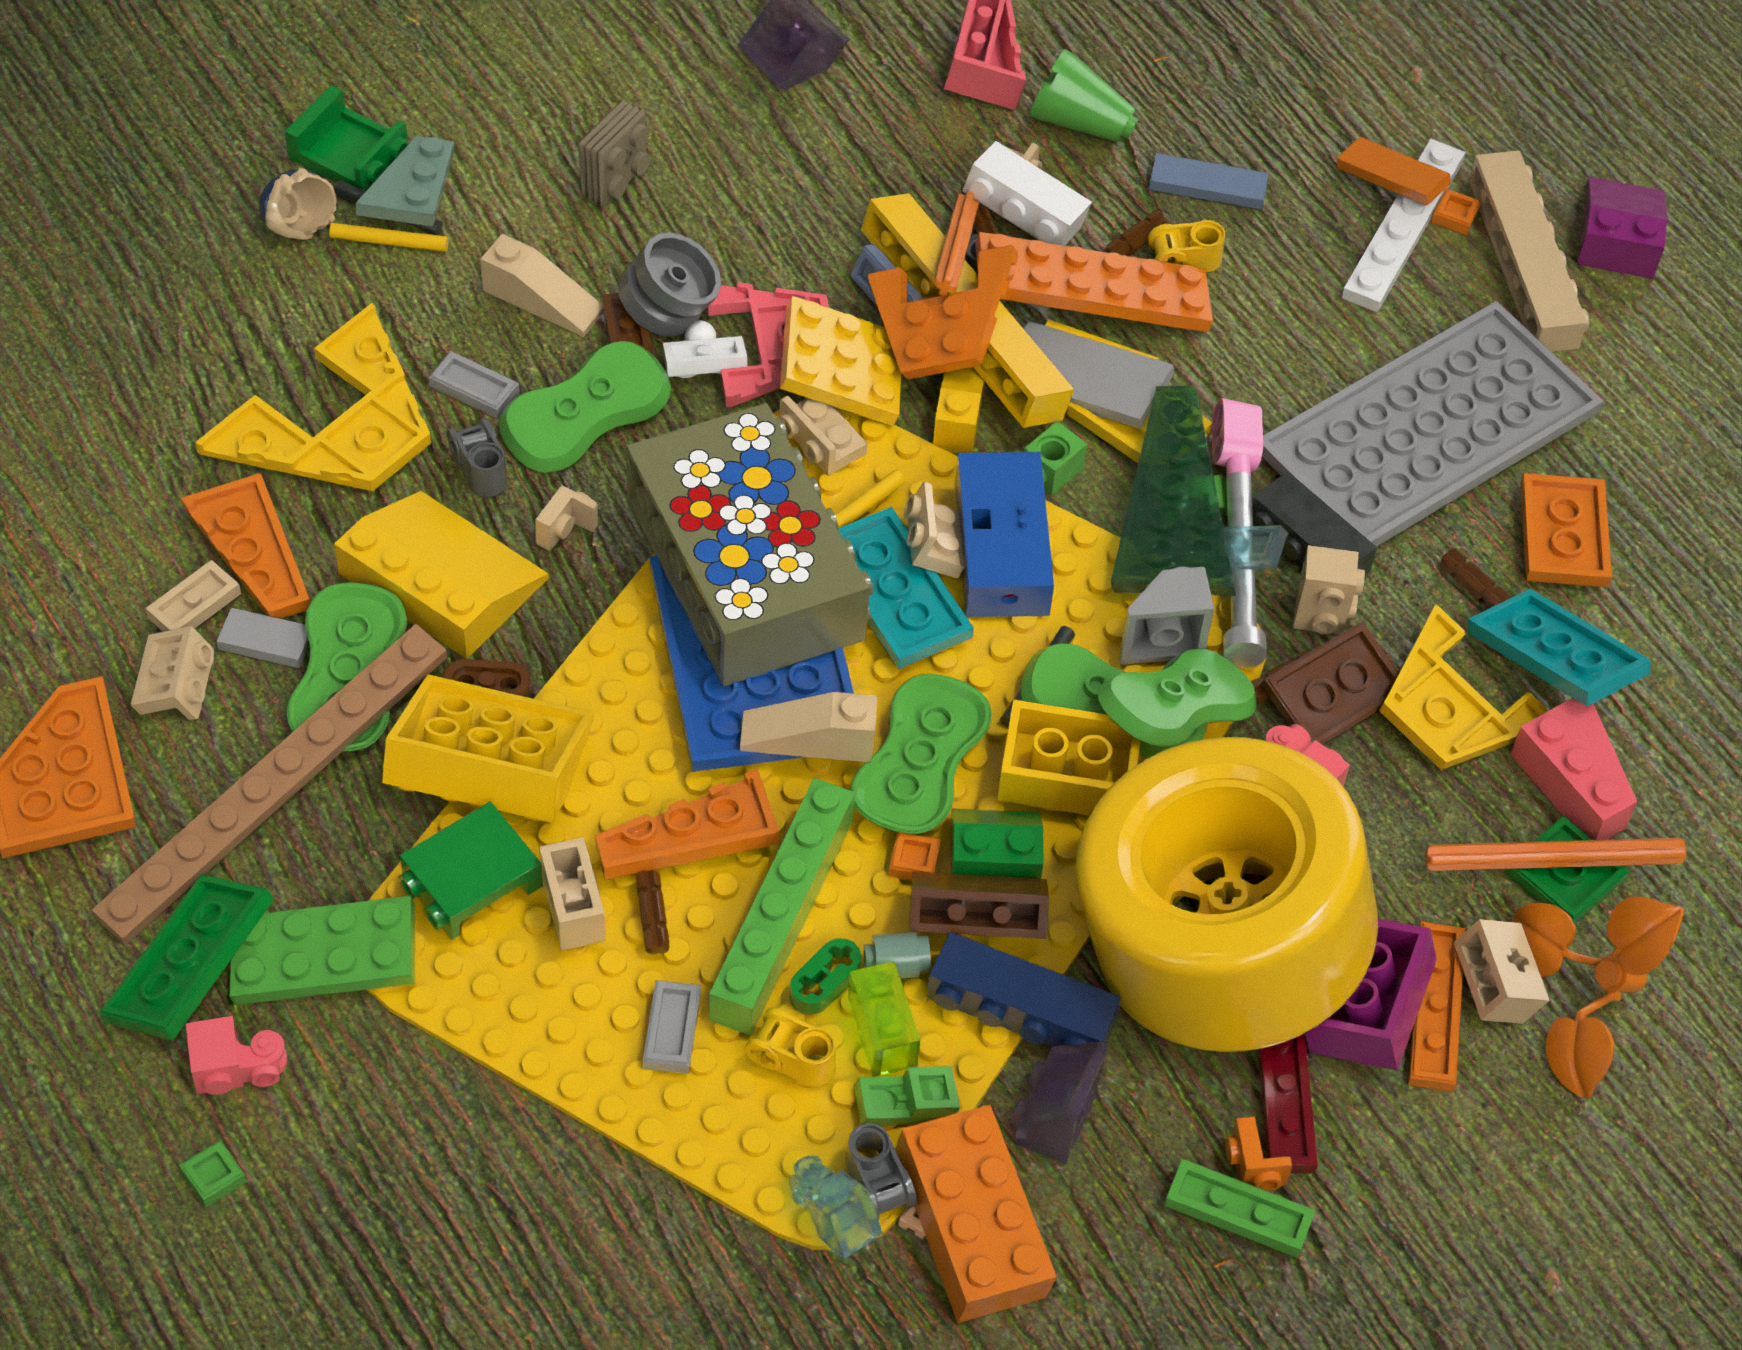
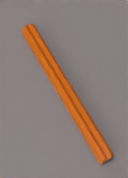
M1681 838L1438 844L1427 846L1425 864L1426 868L1430 871L1681 864L1685 860L1687 851L1685 841Z

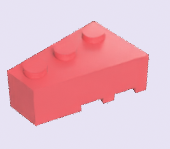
M967 0L944 86L945 90L1016 110L1026 83L1025 71L1021 69L1020 44L1016 43L1014 32L1016 23L1011 0Z
M1571 698L1520 727L1510 755L1562 815L1566 816L1593 840H1608L1626 829L1637 800L1594 703L1585 706Z

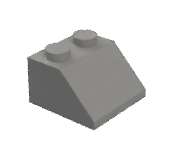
M1176 567L1171 570H1162L1129 606L1119 654L1120 665L1169 661L1187 650L1206 649L1214 605L1205 567Z

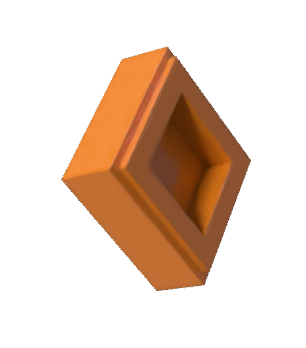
M1446 188L1433 213L1431 223L1467 235L1480 210L1482 201Z
M897 832L889 867V876L911 880L912 871L935 873L941 839Z

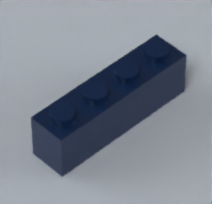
M952 932L949 933L929 975L927 998L935 1001L937 1005L944 1009L965 1012L977 1017L979 1021L988 1026H1001L1019 1033L1029 1042L1045 1043L1063 1050L1066 1055L1073 1059H1086L1094 1063L1099 1061L1116 1021L1121 1000L1120 996Z

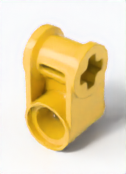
M1212 220L1175 225L1163 224L1153 228L1148 234V243L1154 250L1155 260L1167 262L1169 258L1172 264L1191 265L1203 268L1206 272L1216 270L1222 263L1225 230L1219 223ZM1166 235H1168V236L1170 237V238L1168 239V243H1167V240H1166Z
M777 1008L767 1009L763 1016L764 1025L756 1038L749 1040L744 1050L747 1056L761 1067L780 1072L807 1086L818 1087L829 1083L836 1072V1047L832 1035L824 1029L817 1028L793 1017L784 1010ZM814 1054L823 1056L819 1060H810L806 1057Z

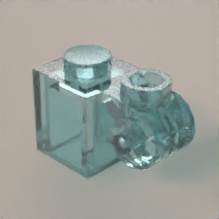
M805 1156L795 1163V1174L789 1177L792 1198L796 1204L809 1209L819 1239L845 1259L883 1234L869 1191L843 1170L835 1174L831 1169L824 1166L821 1159L817 1156Z

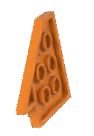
M103 676L59 686L1 756L0 852L2 858L137 827Z

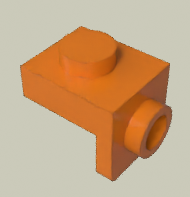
M1255 1117L1236 1118L1232 1135L1226 1137L1225 1149L1228 1164L1236 1166L1238 1180L1268 1192L1286 1185L1292 1169L1291 1158L1263 1159Z

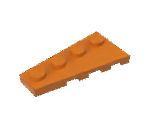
M261 473L180 498L184 510L266 616L282 619L308 609L310 605L309 596Z
M758 768L744 773V780L730 786L723 782L708 788V795L687 803L685 799H681L669 804V809L665 813L653 818L645 814L595 835L596 849L605 880L636 874L641 871H650L780 844L779 829Z

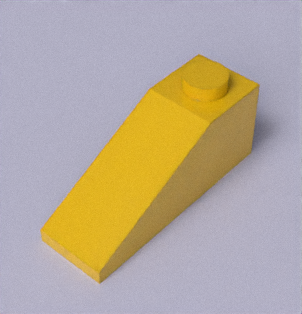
M974 367L944 373L935 418L933 445L951 453H973L985 385V381Z

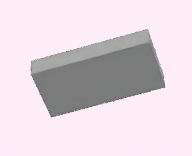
M452 351L429 376L430 387L497 419L509 402L519 393L518 382Z
M235 608L230 609L217 639L218 650L299 669L310 645L305 624Z
M655 981L643 1057V1069L689 1074L701 998V985Z

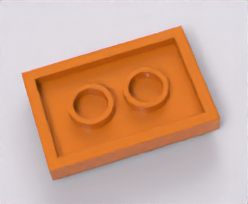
M1524 473L1520 485L1526 581L1609 587L1612 579L1605 479Z

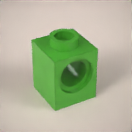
M1057 421L1024 448V452H1041L1044 490L1052 496L1084 469L1088 444Z

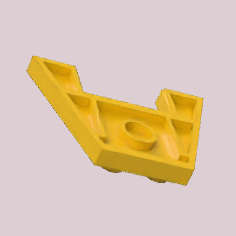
M1435 604L1379 711L1440 770L1515 743L1522 725L1549 710L1535 696L1527 692L1501 715L1442 659L1445 654L1462 641L1466 633Z

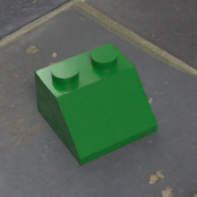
M951 809L950 874L1042 878L1044 834L1039 812Z

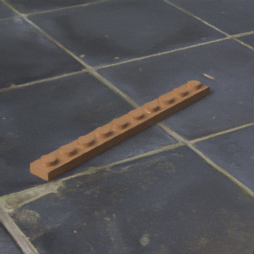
M417 624L412 626L92 909L93 917L125 946L186 892L201 874L205 875L419 684L427 674H430L447 659V650Z

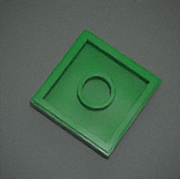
M1563 815L1533 842L1593 839ZM1622 865L1505 869L1504 873L1538 902L1552 904L1566 911L1576 925L1628 878L1630 870Z

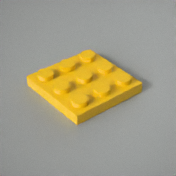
M792 296L786 306L780 389L893 426L900 412L901 372L885 326L824 307L813 301Z

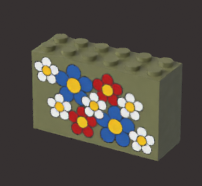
M768 403L626 445L627 500L655 555L658 557L660 565L684 612L693 625V629L702 643L703 649L712 663L715 672H717L723 687L733 684L735 681L739 682L751 676L755 677L770 670H776L866 640L867 622L871 620L868 606L869 596L873 595L871 579L865 570L860 571L855 562L856 557L851 542L848 539L843 540L833 510L825 508L821 501V492L816 479L808 477L804 470V461L800 450L797 447L792 448L788 441L786 426L782 418H775Z

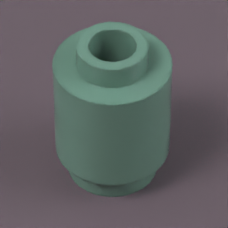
M916 932L872 935V944H864L865 971H873L875 980L917 978L920 973L930 972L931 956L928 936H917Z

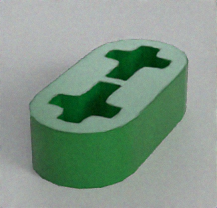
M842 938L833 939L826 943L791 979L790 1000L793 1007L797 1011L809 1015L825 1010L859 975L861 967L859 947L854 942ZM833 957L838 960L844 957L849 958L848 966L840 963L831 971ZM820 982L818 996L814 993H810L807 996L802 995L803 986L810 990Z

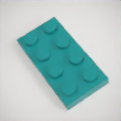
M892 507L838 528L843 540L848 539L851 542L855 552V562L860 571L865 570L871 579L873 595L869 596L868 606L871 620L868 624L898 669L973 638L974 627L938 574L934 571L912 565L910 546H907L906 542L908 530Z
M1528 589L1468 619V633L1585 706H1589L1650 674V659L1532 589Z

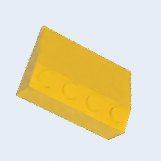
M422 491L362 517L334 543L339 575L350 582L371 584L394 593L402 601L407 620L417 624L425 632L466 659L549 579V573Z
M427 674L386 737L382 783L397 786L404 791H418L440 796L444 800L453 802L461 801L483 806L491 801L498 811L524 816L531 821L553 823L569 791L593 722L594 713Z

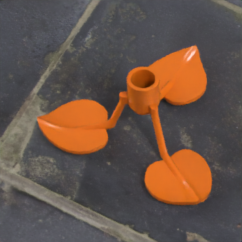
M1630 897L1622 900L1612 911L1607 926L1608 938L1617 948L1613 950L1612 956H1607L1604 959L1586 956L1567 949L1575 938L1576 926L1568 913L1560 907L1548 903H1531L1521 907L1514 914L1511 922L1522 924L1541 977L1555 974L1560 969L1563 957L1572 961L1596 967V981L1602 989L1608 991V994L1578 1010L1575 1020L1567 1017L1558 1018L1553 1022L1546 1038L1548 1063L1561 1084L1575 1095L1588 1099L1592 1097L1596 1086L1607 1073L1614 1053V1041L1608 1027L1597 1018H1586L1587 1015L1611 1001H1620L1621 993H1636L1645 986L1647 973H1650L1661 964L1677 937L1685 909L1683 907L1647 897Z

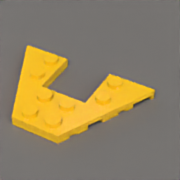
M371 303L314 348L315 358L365 394L363 398L316 436L311 437L277 410L254 395L198 439L195 444L197 453L200 455L374 491L431 444V437L426 422L420 415L416 399L411 394L406 383L405 374L396 354L393 353L387 333L385 334L377 316L376 307Z

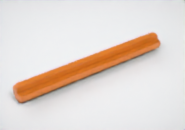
M969 190L966 195L958 194L934 279L933 285L939 288L938 293L946 296L947 291L954 293L957 290L979 201L974 198L975 194Z

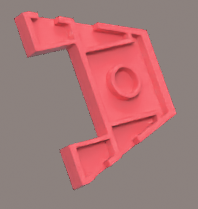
M738 282L737 287L721 285L717 298L707 308L708 316L750 312L760 365L721 369V384L726 407H733L780 388L786 306L792 296L829 308L827 295L776 288L775 293L753 290L752 284Z

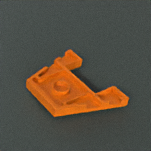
M1013 244L979 251L978 288L946 294V296L941 295L907 302V273L901 267L868 274V280L900 372L907 380L982 365L997 322L995 312L1001 297H1005L1009 282L1006 280L1011 265H1016L1018 260V251Z

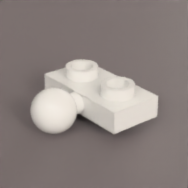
M695 321L685 331V341L663 343V357L668 377L690 378L696 374H721V369L747 367V354L742 336L716 338L715 329L706 321Z

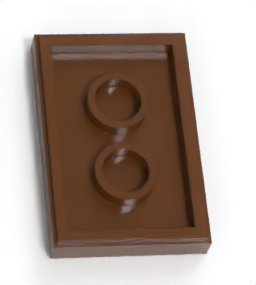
M1362 621L1265 678L1261 686L1289 727L1292 724H1298L1309 733L1312 743L1316 740L1325 745L1378 713L1399 672Z

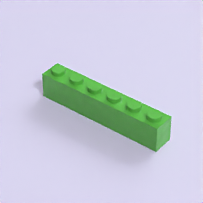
M813 778L709 993V1021L752 1036L853 822L855 792Z

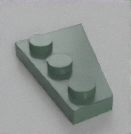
M416 136L356 202V215L434 226L454 155V141Z

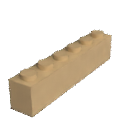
M1520 150L1476 155L1469 183L1475 199L1482 201L1480 212L1523 326L1551 352L1579 349L1584 332H1587L1589 328V316L1586 309L1581 308L1577 298L1576 282L1574 279H1570L1566 270L1565 254L1562 250L1558 249L1555 242L1554 226L1552 222H1548L1543 211V198L1540 193H1536L1532 183L1533 175L1530 166L1525 165Z

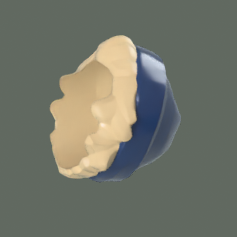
M304 168L293 169L279 174L267 184L260 197L259 212L263 222L274 233L286 238L311 239L316 230L323 229L334 221L333 213L336 211V194L333 185L318 174Z

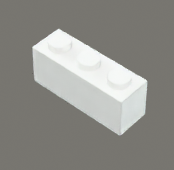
M997 141L973 163L963 188L964 193H967L968 190L972 191L975 194L974 198L1036 239L1045 243L1063 246L1081 229L1092 203Z

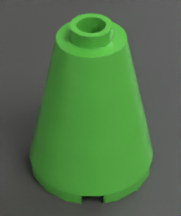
M1064 49L1054 63L1047 81H1044L1031 107L1030 116L1039 121L1118 142L1121 136L1128 139L1139 120L1133 116L1136 109L1073 52Z

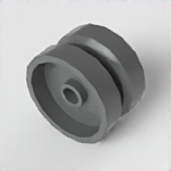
M659 233L649 239L639 251L637 258L632 260L623 271L618 282L619 298L627 313L639 325L650 332L666 337L679 336L685 333L687 328L697 321L701 313L717 298L721 288L720 272L713 258L701 245L686 236L676 233Z

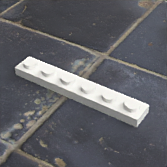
M1430 139L1419 161L1450 173L1452 183L1463 163L1466 152ZM1444 191L1427 206L1398 194L1345 285L1342 299L1378 313L1431 220Z

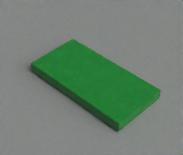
M201 874L99 1013L107 1024L173 1041L273 902L274 898L269 890Z

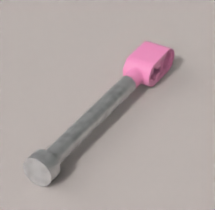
M1219 398L1212 415V461L1216 465L1226 466L1231 629L1226 631L1223 636L1224 657L1236 667L1250 668L1261 664L1267 655L1266 635L1257 627L1251 490V472L1257 470L1263 452L1262 409L1258 405Z

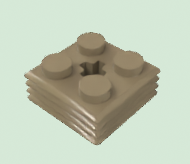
M624 99L578 142L582 197L588 195V200L594 198L595 203L600 202L601 207L605 206L613 197L618 199L624 194L628 182L636 174L641 176L646 172L651 158L646 152L649 128L645 126L644 109L639 111L638 106L632 108V104H626Z

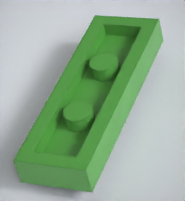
M1185 1159L1181 1160L1164 1205L1296 1258L1299 1257L1316 1211Z

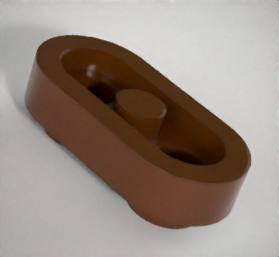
M461 659L450 664L445 670L443 677L523 697H528L531 691L530 675L527 669L519 663L510 661ZM506 687H514V688H515V689H512V690H503V689L506 688Z

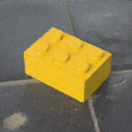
M1013 700L997 801L1090 815L1105 792L1125 773L1138 764L1141 741L1124 731L1107 714Z

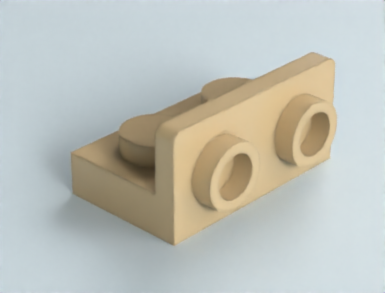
M789 396L780 399V417L786 426L788 438H793L801 446L809 462L814 465L817 464L827 476L867 454L868 443L833 406L810 398L797 404Z
M923 482L915 495L911 494L908 497L904 508V517L908 519L909 528L906 542L907 546H910L912 565L959 578L965 568L959 511L950 509L945 505L934 504L932 484Z
M192 626L148 635L130 706L140 715L177 708L188 720L198 719L202 702L205 698L211 665L214 661V648Z

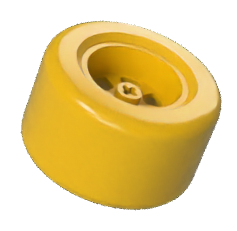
M1243 737L1208 738L1174 746L1142 761L1118 779L1100 798L1084 825L1076 857L1077 889L1101 974L1111 993L1121 997L1119 1005L1141 1026L1157 1036L1186 1047L1206 1051L1235 1052L1273 1046L1298 1037L1331 1017L1346 1003L1363 980L1373 957L1378 932V911L1363 824L1358 810L1345 788L1326 768L1310 757L1280 744ZM1245 873L1262 875L1268 878L1259 884H1251L1243 880L1242 876ZM1225 875V877L1217 879L1211 885L1204 884L1208 880ZM1183 896L1200 901L1199 910L1196 913L1175 907V904Z

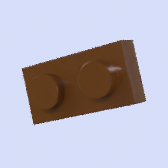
M619 293L602 294L609 343L620 341L633 342L653 354L649 330L639 325L627 313L619 298Z

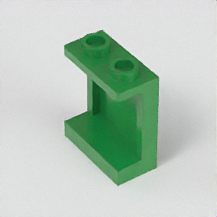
M330 85L285 130L289 159L335 182L341 180L366 191L409 144L406 123L398 120L388 129L346 108L343 90L333 85Z
M491 801L400 855L402 874L399 875V881L403 889L412 899L415 897L420 899L425 906L424 912L430 924L436 930L443 928L451 940L460 936L459 924L463 920L517 887L521 886L527 895L543 887L541 862Z

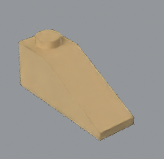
M501 234L480 259L483 291L584 337L604 313L603 305L538 250L509 236Z
M831 692L743 711L740 751L871 762L875 735L877 696Z

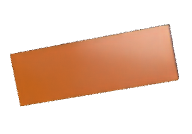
M1359 137L1336 158L1338 169L1426 206L1451 184L1450 173L1362 137Z

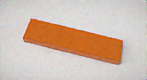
M1421 921L1420 927L1431 928L1437 961L1411 1032L1408 1085L1453 1092L1457 1079L1463 968L1454 942L1465 933V928Z

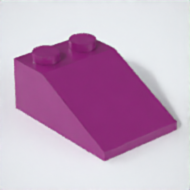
M1589 177L1577 264L1654 279L1665 248L1668 221L1665 191Z

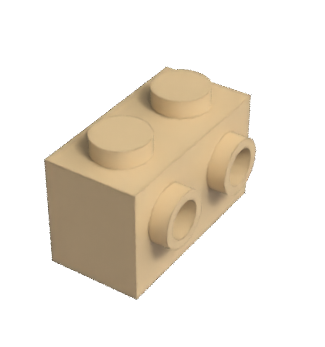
M1308 545L1295 595L1293 629L1315 631L1320 634L1340 635L1344 632L1347 619H1355L1358 595H1361L1363 591L1365 570L1358 569L1359 552Z

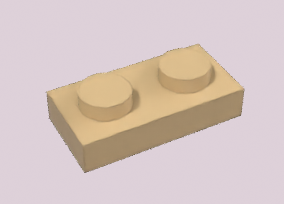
M210 560L146 607L147 617L163 632L189 626L195 629L241 594L240 585L214 561Z

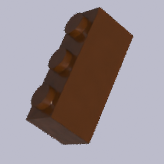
M912 871L909 910L910 931L1046 939L1049 906L1047 879Z

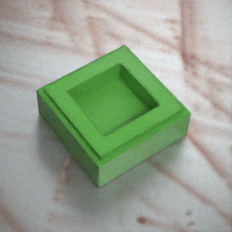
M221 1140L179 1165L181 1173L205 1207L247 1182L245 1174Z

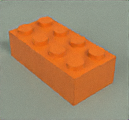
M991 1105L902 1128L895 1151L913 1183L917 1198L915 1209L957 1323L1047 1298L1057 1276Z

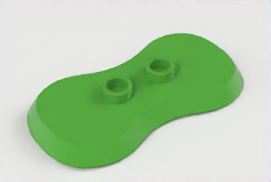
M628 341L609 343L595 350L575 374L554 386L525 392L510 401L500 415V434L510 452L526 467L543 473L563 470L576 463L591 444L607 431L619 426L647 420L660 412L670 397V380L660 362L644 347Z
M348 582L328 586L313 598L307 609L305 619L310 644L309 664L305 675L293 691L287 706L288 724L292 732L405 633L407 626L406 611L402 601L394 593L371 584ZM390 709L344 751L360 750L375 743L387 727Z
M1049 645L1035 653L1025 668L1021 682L1022 701L1107 714L1098 701L1097 692L1099 687L1113 677L1128 672L1110 666L1089 650L1078 645ZM1207 723L1198 726L1188 739L1181 744L1203 740ZM1141 741L1139 754L1150 758L1174 746H1154Z
M1206 649L1187 650L1169 660L1161 671L1119 674L1104 682L1097 692L1100 705L1119 727L1144 743L1162 747L1183 743L1198 726L1207 722L1247 719L1252 716L1257 707L1254 686L1248 677L1228 659Z
M921 674L904 682L895 692L891 702L890 729L884 744L872 756L871 762H865L853 777L851 791L855 792V808L865 818L895 832L920 834L938 826L948 816L952 808L954 775L959 762L984 737L990 727L992 713L987 698L973 686L944 675Z

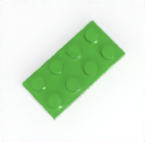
M411 896L264 913L231 959L230 998L233 1004L241 1005L415 984V903Z

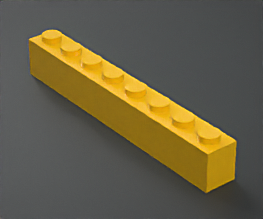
M909 193L870 199L861 231L896 268L901 267L907 273L908 282L924 299L941 296L938 293L939 288L933 284L946 236ZM964 260L958 287L954 293L978 288V274L966 260ZM999 301L995 312L997 322L981 366L974 367V369L1023 428L1063 421L1074 388Z

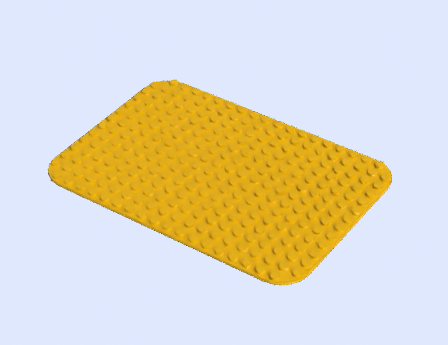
M834 407L868 443L866 455L829 476L817 464L814 465L809 462L803 449L793 438H788L792 448L797 447L800 450L804 461V470L808 477L816 479L821 492V501L825 508H831L834 514L838 513L896 469L904 475L905 483L855 521L892 507L909 531L908 519L904 517L905 504L911 494L915 495L923 482L932 484L934 504L945 505L957 511L955 478L958 456L896 425L891 426ZM780 410L773 413L775 418L780 417ZM1046 501L1054 581L1050 616L967 617L974 627L973 638L900 669L897 668L868 622L866 640L843 647L854 694L877 696L872 756L882 747L888 736L891 702L895 692L904 682L912 677L921 674H938L952 677L973 686L987 698L992 713L991 724L984 737L963 756L957 766L954 775V799L951 809L1040 813L1044 834V866L1041 879H1047L1049 891L1046 939L957 935L1065 975L1091 937L1076 880L1077 849L1089 815L997 801L1009 729L1002 724L1000 718L1021 688L1022 677L1028 662L1040 649L1049 646L1061 626H1067L1075 632V637L1070 644L1089 650L1112 667L1125 672L1145 673L1161 671L1168 661L1120 665L1119 654L1129 606L1162 570H1171L1178 566ZM649 558L534 698L594 713L593 722L569 791L554 822H536L524 816L499 811L539 861L540 846L584 837L604 910L606 941L561 950L544 883L543 887L530 895H527L523 888L519 886L466 918L459 924L460 936L451 940L443 928L436 930L430 924L424 912V904L418 897H415L413 899L415 903V984L366 989V991L391 1013L776 1237L812 1250L851 1249L883 1236L900 1219L907 1208L903 1205L880 1214V1218L877 1221H869L860 1203L855 1184L847 1170L846 1156L849 1137L852 1131L861 1125L854 1085L858 1077L903 1076L908 1067L952 1066L960 1109L956 1113L946 1115L950 1116L978 1107L1023 1037L1019 1033L1001 1026H988L979 1021L977 1017L965 1012L944 1009L937 1005L935 1001L927 998L929 975L949 935L947 933L916 932L917 936H928L931 956L930 972L920 973L917 978L875 980L873 971H865L864 944H872V935L913 932L910 931L909 927L911 880L889 876V867L897 832L884 828L865 818L855 806L853 822L752 1036L709 1021V993L813 778L851 790L853 777L865 762L804 757L692 772L650 571ZM937 573L965 614L962 573L959 578ZM1208 582L1214 612L1206 650L1216 652L1224 657L1223 636L1226 631L1231 629L1230 594ZM1266 658L1257 666L1239 669L1250 681L1258 679L1261 676ZM1234 721L1207 722L1203 739L1224 737ZM1139 754L1138 764L1148 758ZM758 768L779 829L780 844L655 869L661 878V891L663 892L670 948L664 954H648L645 951L644 932L636 886V876L638 873L605 880L596 849L595 835L645 814L653 818L665 813L669 809V804L681 799H685L687 803L708 795V788L723 782L730 786L744 780V773ZM449 801L412 848L481 806L461 801ZM951 810L938 826L930 831L917 834L941 839L935 873L950 874ZM401 861L371 896L369 901L408 896L399 881V875L402 874ZM842 938L854 942L861 952V967L857 978L822 1012L809 1015L797 1011L790 1000V984L795 973L829 941ZM833 957L831 971L840 963L848 966L849 958L844 957L838 960ZM656 980L701 985V998L689 1074L643 1069V1057ZM820 982L810 990L803 986L802 995L807 996L810 993H814L818 996ZM777 1008L784 1010L793 1017L817 1028L824 1029L832 1035L836 1047V1072L829 1083L818 1087L807 1086L780 1072L763 1068L747 1056L744 1050L749 1040L756 1038L764 1025L763 1016L767 1009ZM814 1054L806 1058L810 1060H819L823 1058V1056ZM946 1116L914 1123L881 1127L886 1130L895 1148L902 1128ZM866 1147L858 1150L860 1155L867 1158L879 1155L873 1148Z

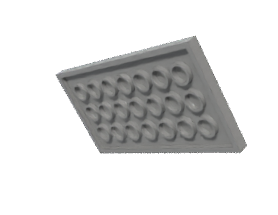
M1495 301L1263 435L1262 457L1281 476L1289 471L1377 547L1601 412L1604 401L1502 305Z

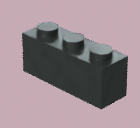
M1289 471L1253 496V528L1260 535L1266 536L1281 549L1287 559L1295 561L1301 568L1303 567L1309 545L1359 552L1358 569L1365 570V575L1371 571L1377 547Z

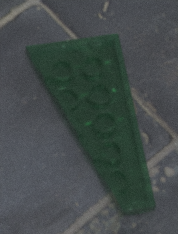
M1156 386L1111 578V586L1114 593H1142L1162 570H1171L1176 567H1205L1211 595L1237 596L1196 386Z

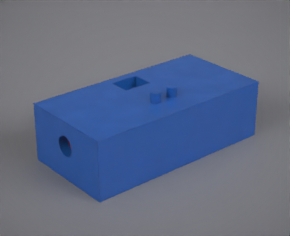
M1041 452L958 453L955 491L965 562L962 578L966 617L1050 616L1054 581Z

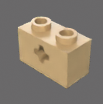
M584 837L540 846L543 883L561 950L606 941L604 910Z
M1479 919L1454 942L1481 1020L1523 1024L1550 1001L1521 923Z

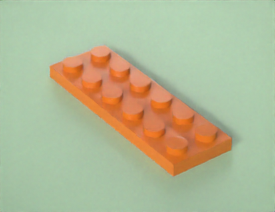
M979 232L975 243L977 269L979 251L1011 244L1018 251L1016 265H1011L1006 279L1009 282L1006 295L1000 299L1202 332H1209L1213 317L1206 270L1203 268L1160 262L1155 259L1124 256L1118 253L1087 250L1076 246L1069 247L1045 243L1040 240L1008 237L1003 234Z

